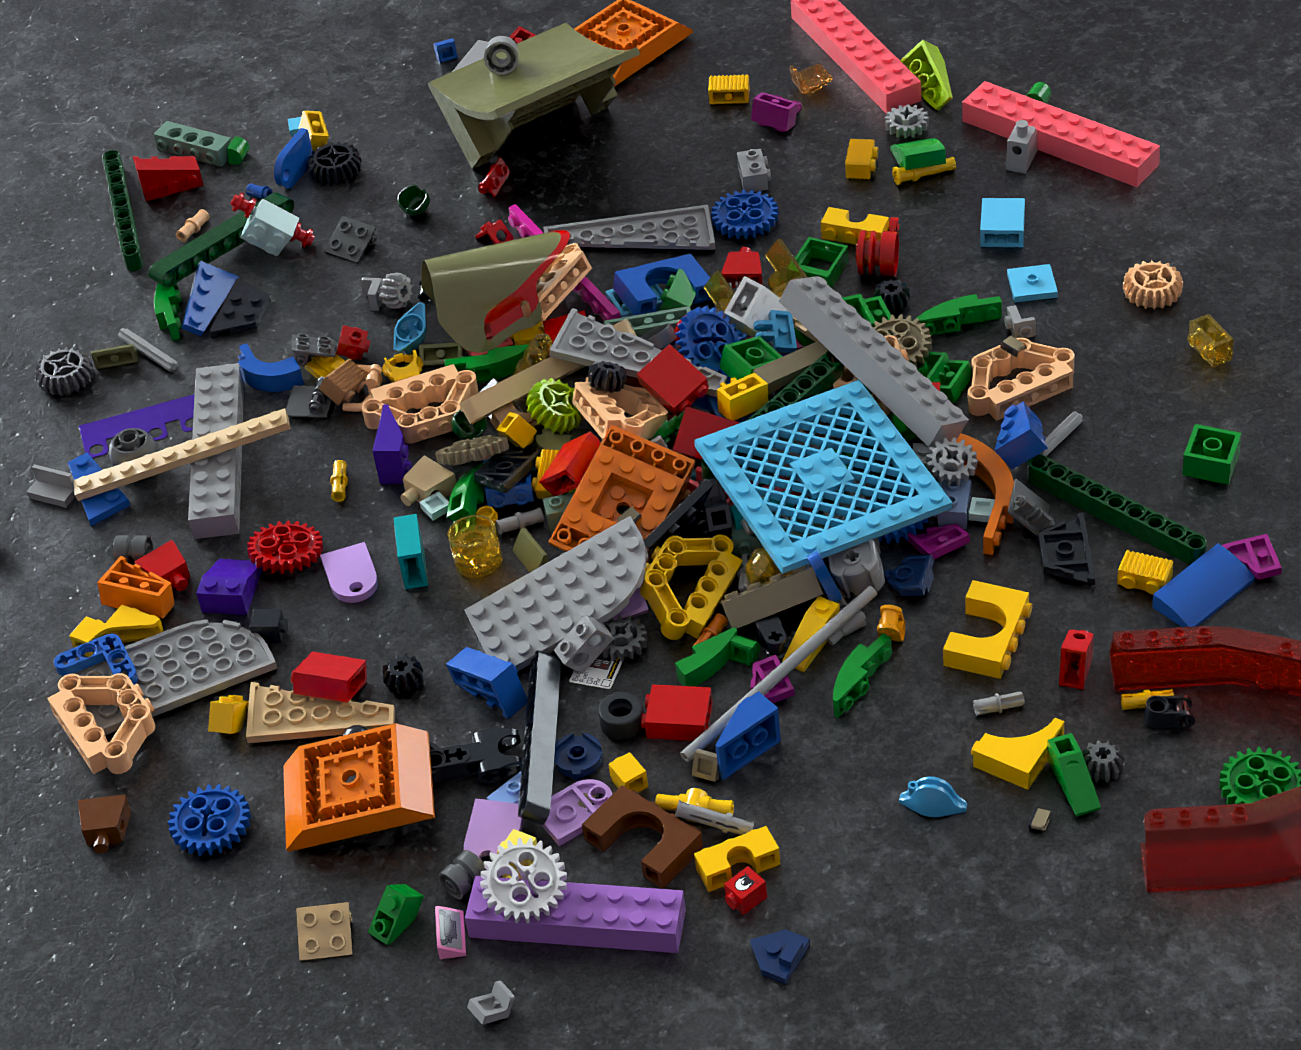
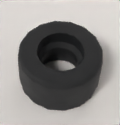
M616 692L602 700L599 705L598 714L600 726L604 734L616 740H626L636 736L642 730L641 718L644 712L643 705L638 697L628 692Z

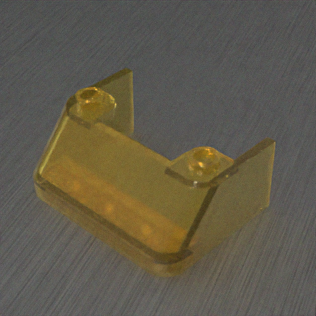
M781 238L765 254L776 271L769 277L768 285L772 290L771 292L781 298L790 280L808 278ZM718 270L705 284L704 289L719 311H723L724 314L735 293Z

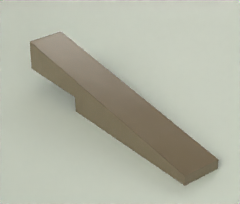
M817 341L753 370V373H756L768 383L769 395L792 382L825 354L828 349L820 341Z

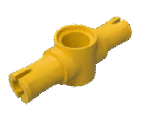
M691 788L686 794H680L679 796L657 794L655 803L661 809L676 812L680 800L723 814L729 812L733 816L734 802L732 800L712 799L705 791L698 788ZM685 819V820L688 821V822L697 823V822H694V821Z

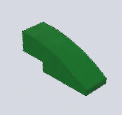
M733 627L692 646L693 655L675 663L677 680L682 686L696 687L719 671L730 659V640L734 635H737V629Z

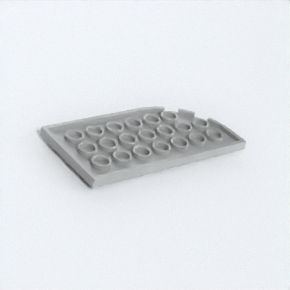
M629 516L466 608L464 611L485 653L513 663L517 671H520L531 664L532 658H535L538 654L535 653L537 650L549 654L553 652L556 646L585 614L600 623H604L622 611L630 603L629 598L637 588L640 589L644 581L646 560H648L647 547L632 517Z
M208 620L186 623L125 646L138 675L136 684L140 686L144 694V700L148 698L153 705V717L277 669L276 661L265 640L258 633H251L250 630L241 627L240 623L223 620V623H209ZM117 658L113 663H121L124 658ZM106 661L74 673L79 676H112ZM85 705L87 712L93 714L97 727H101L105 735L117 731L124 721L118 706Z

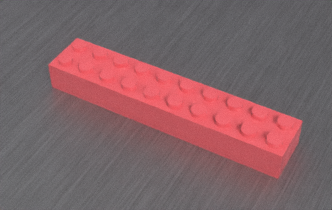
M791 0L792 19L886 114L887 112H892L891 108L899 109V105L904 107L907 104L913 105L921 101V81L839 0Z
M984 81L962 101V121L1009 139L1016 122L1025 120L1028 122V126L1036 128L1039 151L1138 187L1159 166L1160 145L990 82Z

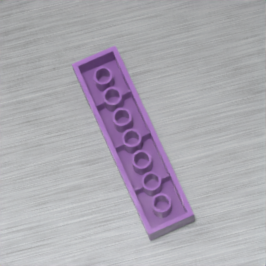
M475 876L465 915L469 938L678 953L686 912L683 890L565 882L567 890H560L564 895V899H555L558 903V908L549 906V916L541 912L540 921H537L533 915L530 916L529 923H526L524 917H521L519 922L515 923L513 915L506 921L504 911L496 915V906L488 907L487 901L490 898H483L482 892L486 889H481L480 882L485 879L481 878V876ZM499 878L500 881H508V880L511 879V878ZM523 880V881L526 883L527 887L529 888L530 893L532 894V896H533L534 898H538V895H536V894L530 889L528 880H526V881ZM539 880L536 882V885L544 887L549 881ZM519 894L514 898V900L517 902H522L527 898V896Z

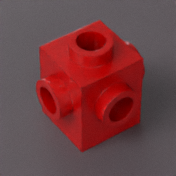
M343 325L336 354L349 359L361 360L363 353H368L370 340H367L368 331L358 327Z

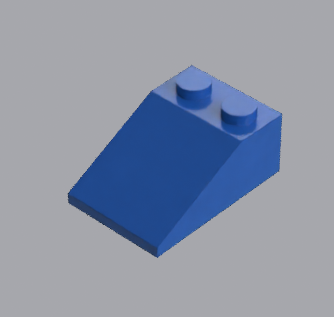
M759 691L751 697L745 698L738 705L716 743L719 778L722 781L781 742L778 708Z

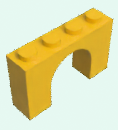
M972 580L965 597L966 614L994 620L1003 627V630L994 636L986 638L950 632L943 648V666L1001 679L1004 670H1008L1010 667L1011 652H1016L1018 646L1017 637L1024 632V620L1026 617L1029 618L1032 612V603H1029V592Z

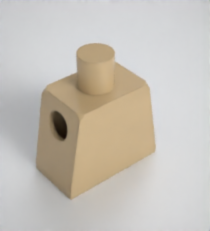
M424 455L403 477L405 492L400 496L401 500L405 505L410 506L415 501L420 502L438 491L444 497L451 495L456 484L455 474Z

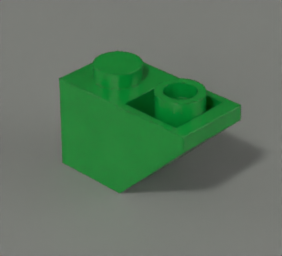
M679 268L675 276L671 274L666 284L669 290L665 288L660 297V300L663 301L660 308L662 311L691 306L696 295L686 274Z
M406 884L387 885L368 933L386 945H390L415 920L424 895Z

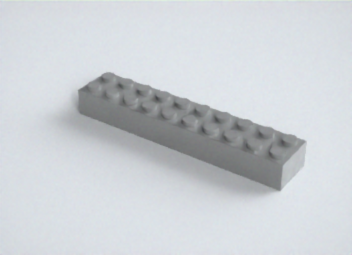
M816 276L790 280L779 302L928 447L935 446L936 441L942 444L943 438H946L948 442H952L953 437H956L957 440L969 421L960 408L954 406L944 393L938 391L928 378L916 370L917 368L914 364L908 362L898 349L892 347L882 334L874 330L869 321L863 319L853 306L848 305L838 292L830 288L825 279Z
M239 363L196 368L192 440L243 423L244 380ZM242 446L191 463L188 521L194 539L239 534Z

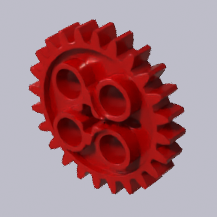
M278 521L277 526L269 524L268 529L261 527V532L255 531L254 536L249 537L250 542H247L248 557L251 558V563H256L257 568L263 566V571L270 568L272 573L280 570L281 574L285 570L293 573L295 568L302 571L303 565L311 567L310 562L316 563L317 557H320L321 552H323V540L320 532L315 531L314 526L308 528L307 523L300 526L299 521H296L294 524H290V521H287L283 525Z

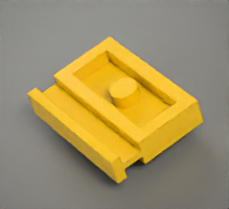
M336 353L335 357L315 355L312 357V361L307 362L304 366L309 373L319 379L329 375L343 364L345 360Z

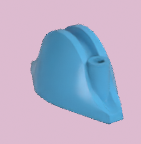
M418 302L398 320L394 329L393 349L395 351H404L409 355L413 350L418 349L419 345H422L427 334L426 307L424 303Z
M923 777L917 781H910L908 783V790L901 793L899 798L900 804L928 817H942L966 812L967 802L956 794L947 781L937 777Z

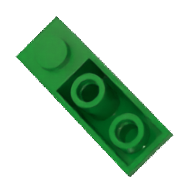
M1070 733L1048 739L1047 760L1076 817L1101 810L1082 751L1073 734Z

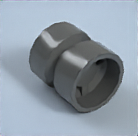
M116 535L113 542V558L115 562L120 556L126 558V562L131 564L133 561L153 551V541L150 535H135L134 538L131 535Z
M463 850L453 860V864H449L438 874V880L448 894L460 900L472 890L475 876H481V871L487 869L484 868V863L476 854L469 850Z

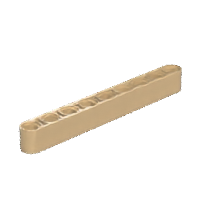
M628 319L613 325L614 329L619 332H629L637 336ZM549 357L479 392L459 405L469 423L473 424L491 415L492 412L511 402L513 404L527 397L530 389L537 382L543 379L549 380L550 378L556 382L586 367V365Z

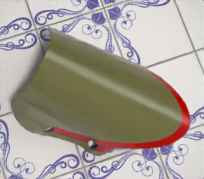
M556 230L423 260L421 287L436 303L437 318L440 325L458 345L476 353L493 350L512 334L535 326L539 323L542 316L536 283L538 278L564 250L569 241L570 233L566 230ZM526 300L529 303L531 310L529 318L523 315L521 301ZM486 323L490 324L493 334L490 341L485 336L484 324Z

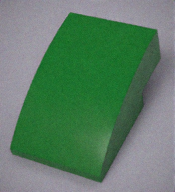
M936 138L895 144L890 147L900 168L904 167L905 170L946 164V149Z
M861 294L842 297L848 305L856 309V312L863 319L869 321L872 327H875L874 321L882 323V317L890 320L891 314L881 296L863 299Z
M929 352V357H924V364L917 362L918 368L916 370L931 382H940V392L944 393L950 402L955 403L972 378L970 362L949 360L948 354L945 352Z

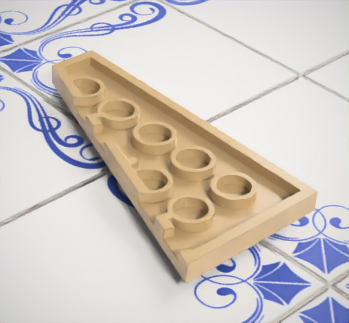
M251 682L246 730L248 743L343 735V732L353 725H363L369 730L395 723L394 705L372 701L359 703L351 700L346 703L293 694V690H280L279 686L274 685L268 688L259 686V683Z

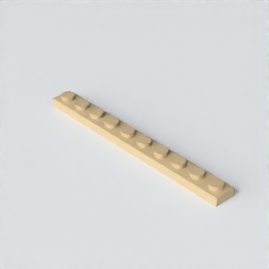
M285 408L274 411L270 414L250 419L249 421L193 440H188L179 445L147 454L120 465L82 476L74 480V495L80 501L289 430L288 413Z

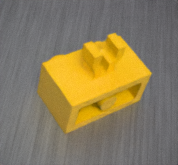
M752 373L739 380L731 378L730 384L726 385L722 382L720 383V388L717 389L718 412L726 419L732 421L758 411L768 402V383L756 373Z

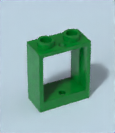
M808 237L788 267L789 282L794 279L819 276L825 279L827 285L832 288L849 263L848 246ZM812 258L834 262L828 271L807 266Z

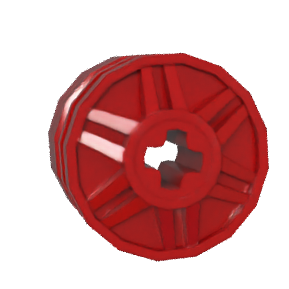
M861 230L856 245L858 274L865 275L868 266L869 275L873 276L876 266H879L881 276L896 277L899 260L898 232L883 231L880 241L877 240L876 231H871L870 239L868 240L867 230Z

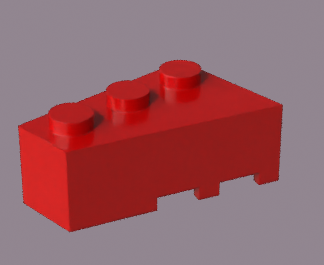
M132 156L145 201L204 186L195 156H170V159H158L157 156H151V159H139V156Z

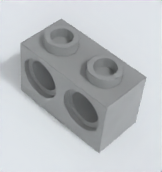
M585 614L556 646L554 651L564 665L583 674L612 642L614 637L603 623Z

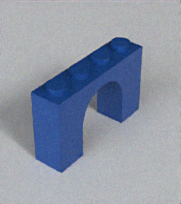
M691 254L616 271L613 289L633 315L656 312L657 296L650 286L667 284L671 274L675 276L679 268L684 271L696 292L693 304L712 300L714 282Z

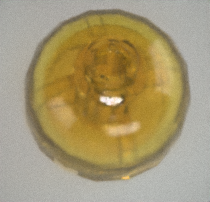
M765 548L754 550L745 565V577L749 585L756 582L763 584L770 581L769 578L771 576L781 573Z

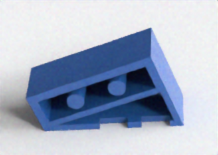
M1024 401L1016 406H1010L1004 413L1005 416L994 451L1011 469H1014L1048 449V446L1044 442L1046 438L1042 434L1044 431L1041 420Z
M468 647L446 663L455 684L474 697L481 695L487 699L486 704L489 707L493 708L496 705L502 709V714L507 719L511 718L527 704V696L518 678L517 668L513 663Z

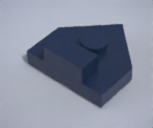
M932 555L908 556L901 561V565L893 570L889 568L884 572L885 581L900 596L928 594L934 578L932 572L934 559Z
M786 929L751 939L750 946L757 960L761 975L786 985L810 946V939Z

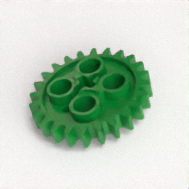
M1257 747V752L1255 753L1250 748H1247L1246 755L1238 751L1237 758L1230 756L1229 763H1224L1223 771H1220L1219 789H1222L1221 796L1227 797V805L1234 804L1235 812L1243 809L1244 817L1249 813H1253L1254 820H1257L1259 815H1263L1266 821H1268L1269 815L1279 819L1280 812L1289 816V809L1296 811L1297 804H1301V769H1298L1299 763H1291L1290 755L1282 758V751L1272 754L1271 748H1268L1266 752H1262L1261 748Z

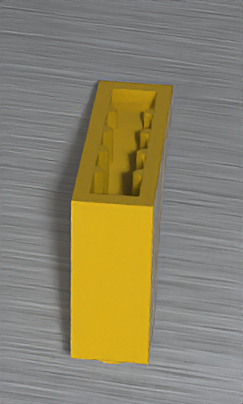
M1054 718L1044 729L1023 737L1004 738L985 733L981 740L976 741L972 747L973 767L1028 790L1048 762L1047 740L1064 735V721Z

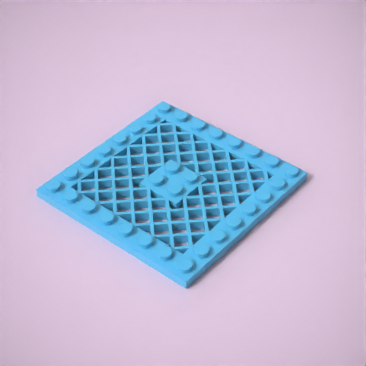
M860 380L695 440V448L782 574L809 564L806 556L815 551H818L821 558H825L867 542L870 539L952 509L950 498ZM840 414H844L851 416V418L847 419L839 416ZM820 421L830 423V427L820 425L819 423ZM839 425L847 428L846 430L835 428V426ZM799 429L810 431V433H801ZM855 429L863 432L862 434H858L851 432V430ZM815 433L826 435V437L822 438L814 435ZM779 436L788 438L789 441H781L778 440ZM832 436L841 438L842 440L841 442L830 440V438ZM847 440L857 442L858 444L857 446L847 444L846 442ZM794 441L805 442V445L794 444ZM758 444H761L769 447L766 450L758 448L757 446ZM863 444L874 446V448L872 450L868 448H863L862 446ZM810 445L821 446V449L811 448ZM777 448L785 451L784 453L774 452L773 449ZM737 452H741L748 455L747 457H742L736 454ZM794 452L801 455L800 457L789 455V453ZM842 452H847L853 454V457H848L841 454ZM753 455H754V456L762 457V458H764V459H763V461H758V460H754V459H752V458H753ZM858 456H863L869 458V461L857 458ZM769 459H770V460L778 461V462H780V463H779V465H775V464L768 463V461H769ZM876 459V460L884 461V462H885V465H881V464H877V463H873V462H874V460ZM785 463L790 464V468L784 467ZM748 467L758 469V473L747 471ZM856 467L864 469L865 471L864 473L853 471V468ZM767 471L775 474L774 477L763 475V473ZM873 471L881 473V475L878 477L870 475L869 472ZM780 475L791 477L790 481L779 479ZM886 475L897 477V480L894 481L886 479L885 477ZM854 480L860 481V484H854ZM759 483H763L770 486L769 489L759 487L758 485ZM865 483H869V484H873V485H877V486H876V488L874 489V488L866 487V486H864V485H865ZM775 487H779L786 489L785 493L775 491L774 489ZM881 487L893 489L892 493L882 491ZM791 491H795L802 493V495L800 497L791 495L790 493ZM844 491H849V492H853V493H856V494H855V496L853 497V496L845 495V494H843V493H844ZM902 491L909 493V495L907 497L897 494V492ZM860 495L872 497L871 501L860 498ZM770 498L781 501L780 505L770 503ZM877 498L888 501L887 505L876 502ZM823 499H828V500H832V501H835V502H834V504L832 505V504L824 503V502H822V501H823ZM786 502L797 505L796 509L785 506ZM841 502L851 505L850 509L840 507L839 503ZM856 506L867 509L866 513L855 510ZM802 507H807L813 509V512L811 513L803 511L801 509ZM818 511L830 513L829 517L819 515ZM835 514L846 517L845 521L835 519ZM781 515H786L792 517V519L790 521L781 519L780 517ZM797 519H802V520H806V521H809V522H808V524L806 525V524L798 523V522H797ZM814 522L825 525L824 529L814 527ZM792 531L804 533L803 537L792 535Z

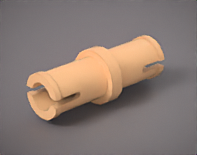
M201 209L193 218H188L185 221V225L176 232L177 239L181 242H186L192 234L198 233L201 226L210 218L208 212Z

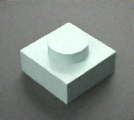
M438 491L419 503L421 509L432 520H435L447 513L449 501Z
M972 497L969 520L988 522L995 499Z

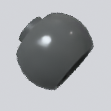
M139 428L122 430L115 435L109 446V458L113 466L158 452L154 438L148 432Z

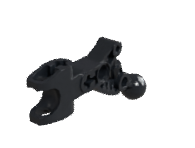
M353 725L348 727L342 736L365 731L368 728L363 725ZM490 728L480 730L473 734L472 743L439 748L436 744L429 742L433 786L438 782L465 778L472 775H477L478 780L485 784L501 782L514 777L522 768L521 756L503 754L505 751L517 747L521 743L519 730ZM506 737H514L512 739L503 740ZM515 764L518 765V766H516V767H508V766L515 765Z

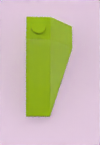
M922 40L900 61L921 81V96L939 111L953 98L945 61L937 46Z

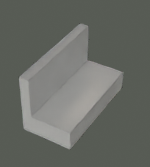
M34 464L32 470L36 481L27 491L28 498L67 508L75 498L72 474Z

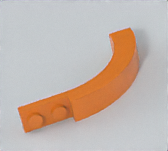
M960 433L956 442L960 443V441L965 440V446L972 445V452L977 453L976 459L978 460L975 475L986 483L995 499L983 536V554L993 555L995 546H999L1001 542V529L1005 530L1006 523L1013 524L1014 518L1008 513L1014 480L1008 466L994 450L984 443Z

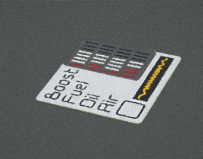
M601 653L583 674L574 670L569 681L611 689L622 662L618 657L615 661H611L610 655L604 658L603 653Z

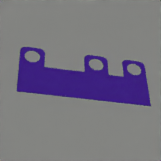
M195 394L80 425L79 430L85 453H88L92 458L108 453L106 439L115 437L122 430L129 428H139L148 433L154 428H159L162 430V434L154 438V440H159L168 435L165 423L179 419L184 432L192 431L193 427H186L185 422L194 417ZM99 444L103 446V450L98 454L89 452L90 447Z

